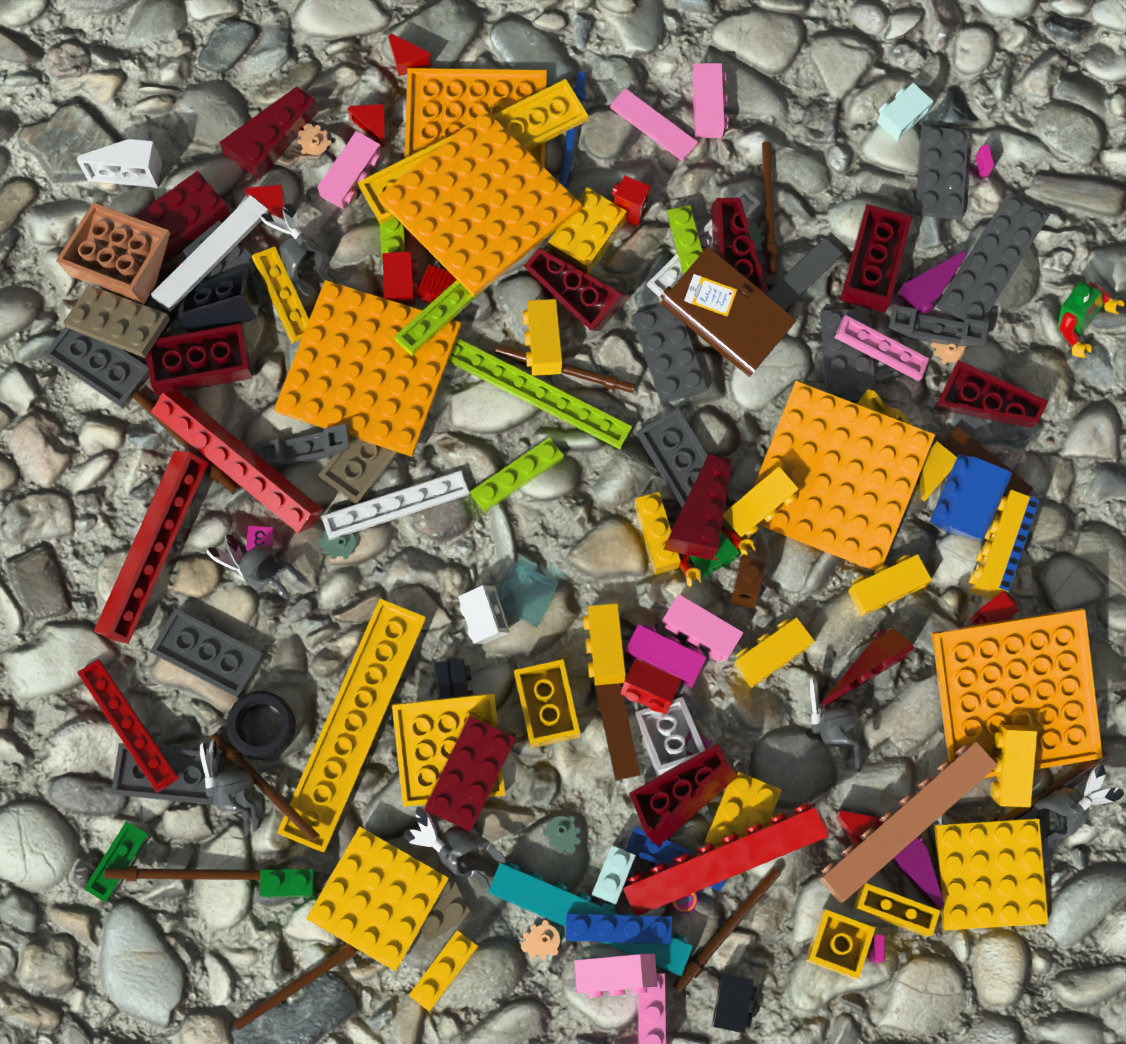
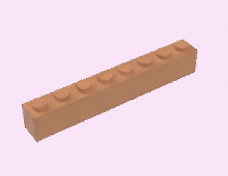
M977 742L971 746L965 743L955 752L958 757L953 762L947 759L936 769L939 772L936 777L931 779L928 776L917 786L920 789L919 792L914 796L911 793L907 794L898 802L901 807L895 813L889 810L879 819L882 824L874 830L871 826L860 836L863 840L856 847L853 844L848 846L841 853L844 857L837 864L832 861L821 870L824 875L819 880L839 903L846 901L998 766Z

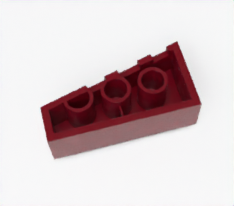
M296 86L221 140L219 143L223 154L261 180L298 137V132L303 130V127L309 124L318 113L315 99Z
M716 198L711 205L713 251L763 293L767 294L769 291L762 276L763 271L756 256L755 244L750 236L749 224L741 198Z
M538 248L524 265L590 331H601L631 296L549 249Z
M958 360L948 377L934 409L1034 428L1038 424L1048 401Z
M708 454L663 550L713 560L719 546L732 459Z
M716 744L630 792V797L646 836L657 846H660L738 777V773L727 752L719 744Z

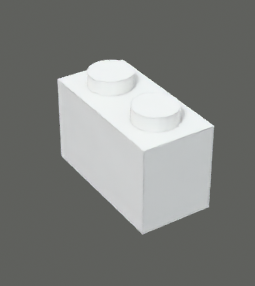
M482 585L458 597L460 611L468 625V635L474 644H487L510 633L495 586Z

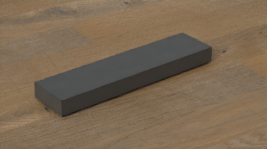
M824 238L766 295L784 310L788 309L842 256V252Z

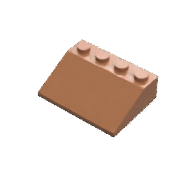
M93 202L56 262L71 277L144 305L156 285L170 232L164 228Z

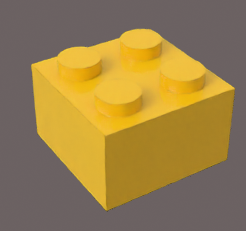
M826 909L822 910L805 961L849 978L859 979L875 927Z

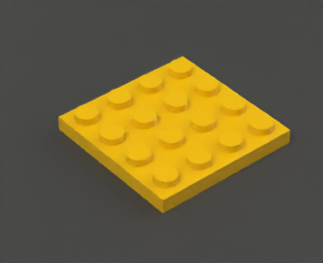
M494 693L392 704L403 807L425 805L469 712L498 725ZM501 769L488 797L505 796L503 769Z
M1039 819L934 825L939 889L944 902V906L941 908L943 930L1048 924Z
M359 826L306 919L397 972L450 878Z

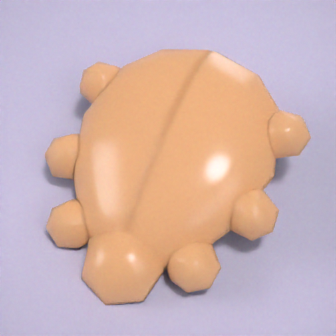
M306 124L303 127L304 131L300 130L298 132L299 136H302L301 139L297 140V143L303 148L301 150L302 154L319 155L332 143L331 140H327V131H320V125L313 127L312 124Z
M931 343V347L936 348L933 355L939 356L942 359V364L961 360L965 355V348L967 347L956 346L955 344Z
M544 920L542 925L539 926L531 925L530 934L527 932L523 933L525 941L521 943V949L524 952L530 951L529 956L531 958L538 954L543 960L546 958V955L551 953L553 955L558 954L560 935L555 927L549 925L548 921Z

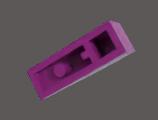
M963 251L903 284L900 295L907 306L917 309L916 314L921 312L927 314L932 311L964 261L966 253Z
M919 835L891 861L931 906L938 910L944 906V902L928 849L923 844L925 840Z

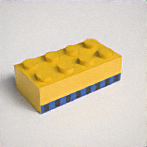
M1010 490L1006 496L1002 497L985 536L987 541L983 547H980L977 553L976 561H979V563L970 574L968 583L971 584L969 592L990 600L1002 591L1005 594L1009 592L1040 500Z

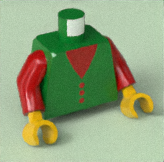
M1079 282L1061 307L1057 330L1062 333L1069 345H1073L1072 354L1075 357L1086 358L1084 352L1092 351L1090 344L1080 343L1079 341L1081 335L1103 307V304H1105L1104 309L1107 312L1119 314L1116 311L1117 305L1124 307L1122 300L1111 298V295L1097 283L1086 284Z
M722 526L718 550L713 560L680 554L681 562L679 566L687 579V585L692 586V579L699 580L702 583V578L737 560L740 554L739 551H741L743 557L747 558L749 556L746 550L752 549L756 551L752 540L743 539L738 534Z

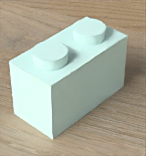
M914 83L907 89L903 87L896 94L895 100L891 103L889 101L886 102L879 110L880 116L877 123L896 141L929 113L933 104V100Z
M611 845L591 896L615 906L635 855Z

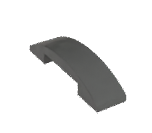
M893 305L889 328L898 333L931 343L955 344L956 346L967 347L985 346L989 322L965 318L964 322L916 314L917 309L898 305Z
M343 424L324 428V432L284 441L273 439L256 443L257 455L272 467L301 464L331 457L350 449L348 425Z

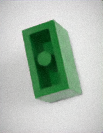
M314 869L260 870V897H316V871Z

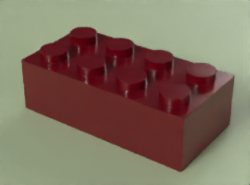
M197 170L134 216V218L169 230L170 236L163 257L162 267L183 252L187 246L218 220L222 223L231 214L227 204Z
M866 204L840 294V301L886 312L891 301L913 216Z
M241 324L159 338L147 354L150 383L157 396L168 391L179 390L182 392L253 379L246 334Z
M469 712L425 802L424 810L471 832L516 740V734Z

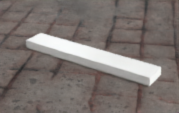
M744 188L734 197L741 198L747 219L761 205ZM712 219L698 232L702 251L707 246L713 250ZM677 254L647 283V287L659 297L668 286L673 288L683 276Z
M250 195L151 293L152 297L171 312L262 221L261 215L269 214L268 209Z
M460 470L322 515L321 517L330 541L470 495L463 472Z

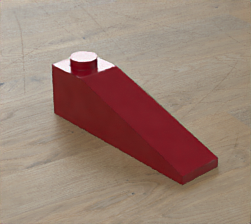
M885 628L872 636L874 640L825 697L820 707L822 709L902 661L915 649L914 646L894 628L888 632Z

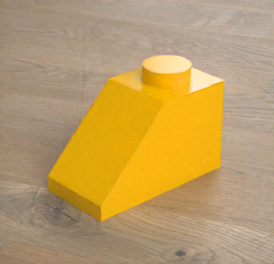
M939 442L930 447L918 477L920 495L924 502L951 472L957 459L954 454Z

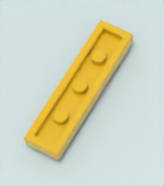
M274 246L253 254L252 259L291 343L294 344L301 341L309 319L276 247Z

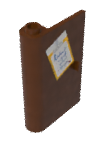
M708 246L673 288L668 286L660 295V298L663 299L660 303L748 377L755 372L797 321Z

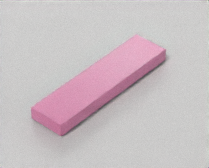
M626 88L611 103L610 108L682 162L698 145L695 139Z
M847 315L842 318L834 337L917 381L922 379L930 359Z

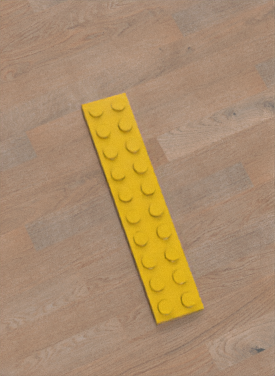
M566 79L492 115L527 151L588 121L589 118ZM453 135L358 182L360 190L380 225L395 218V216L379 201L378 195Z
M379 599L290 801V805L320 834V837L313 843L286 815L283 817L277 834L320 852H326L424 626L426 617Z

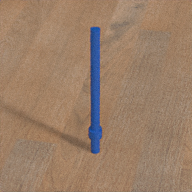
M578 72L575 88L572 89L581 104L585 101L586 95L584 87L587 74L585 72ZM578 126L567 131L559 176V183L565 188L568 185Z

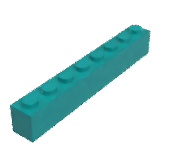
M507 861L506 865L499 864L488 890L490 895L566 927V914L620 915L615 913L617 908L602 902V905L599 906L592 903L593 898L581 892H578L577 896L568 892L569 887L558 882L550 885L544 882V876L532 871L530 875L520 872L521 866ZM626 913V915L635 916L633 914ZM676 933L672 937L671 944L601 942L629 955L655 954L656 966L677 976H682L693 948L692 945L688 944V938Z

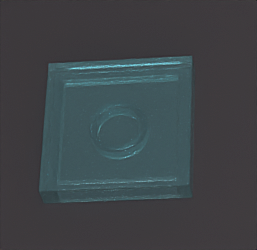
M514 561L498 593L503 612L538 628L559 582Z

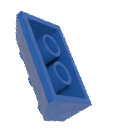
M958 454L929 522L947 533L984 541L1012 472L981 459Z

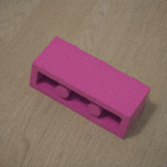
M638 624L624 656L635 660V658L677 676L682 679V684L692 688L706 660V657L702 655L703 652L693 646L686 648L680 645V641L673 636L667 635L664 637L657 634L658 630L650 625L644 624V626Z

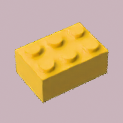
M586 187L578 199L582 204L581 210L555 231L548 241V249L591 273L625 225L627 211Z
M564 659L514 670L530 749L580 738V729Z
M737 771L738 777L723 792L703 845L712 842L713 845L723 841L722 838L733 832H736L737 835L746 832V827L756 822H760L761 825L769 822L782 790Z

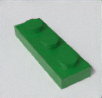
M126 821L84 887V890L108 903L122 879H105V868H126L131 866L148 839L149 834Z

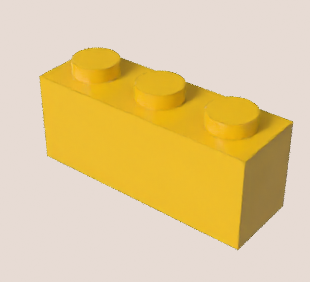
M556 299L527 301V310L522 311L523 325H528V331H524L525 346L530 345V352H526L527 367L531 366L532 376L561 374L562 357Z
M778 467L725 511L723 517L740 537L746 535L749 538L759 530L757 524L765 519L768 522L779 513L776 510L779 505L784 503L787 506L798 497L795 494L798 488L785 472Z
M660 492L635 498L634 507L655 575L678 569L681 562L679 554L663 550L671 534V528Z
M909 554L896 560L897 564L890 568L884 565L874 571L875 575L869 578L863 575L852 581L853 585L848 592L861 617L930 584L932 579L918 554L910 557Z
M618 603L588 606L587 615H583L584 630H589L590 638L585 639L586 653H591L592 662H588L589 678L594 677L595 685L624 683L625 667Z
M797 617L792 621L789 619L784 620L776 627L778 629L777 632L771 636L769 633L764 634L756 641L758 643L757 646L751 650L749 647H746L736 655L738 659L735 661L734 666L751 689L814 644L815 641Z
M999 724V732L995 733L994 742L997 747V755L993 760L998 766L993 769L995 779L991 783L990 794L993 800L1000 806L1031 807L1037 731L1030 726Z
M868 883L859 888L853 906L855 911L925 937L933 936L940 910Z
M457 930L410 992L409 996L431 1012L479 947Z

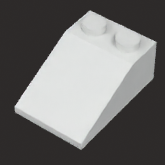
M127 139L77 157V161L88 181L158 188L162 160L153 141L149 139Z
M683 697L672 701L666 715L661 712H655L650 708L635 712L657 777L705 751ZM690 731L692 737L686 747L685 738ZM687 751L693 753L694 755L688 756Z

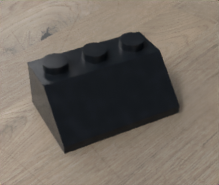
M245 267L203 280L180 302L178 318L188 333L250 322L257 318L259 301L250 268Z

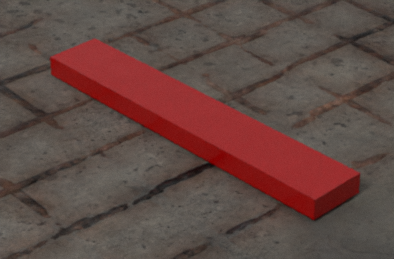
M97 659L78 671L77 674L156 793L179 780L177 774L101 661Z

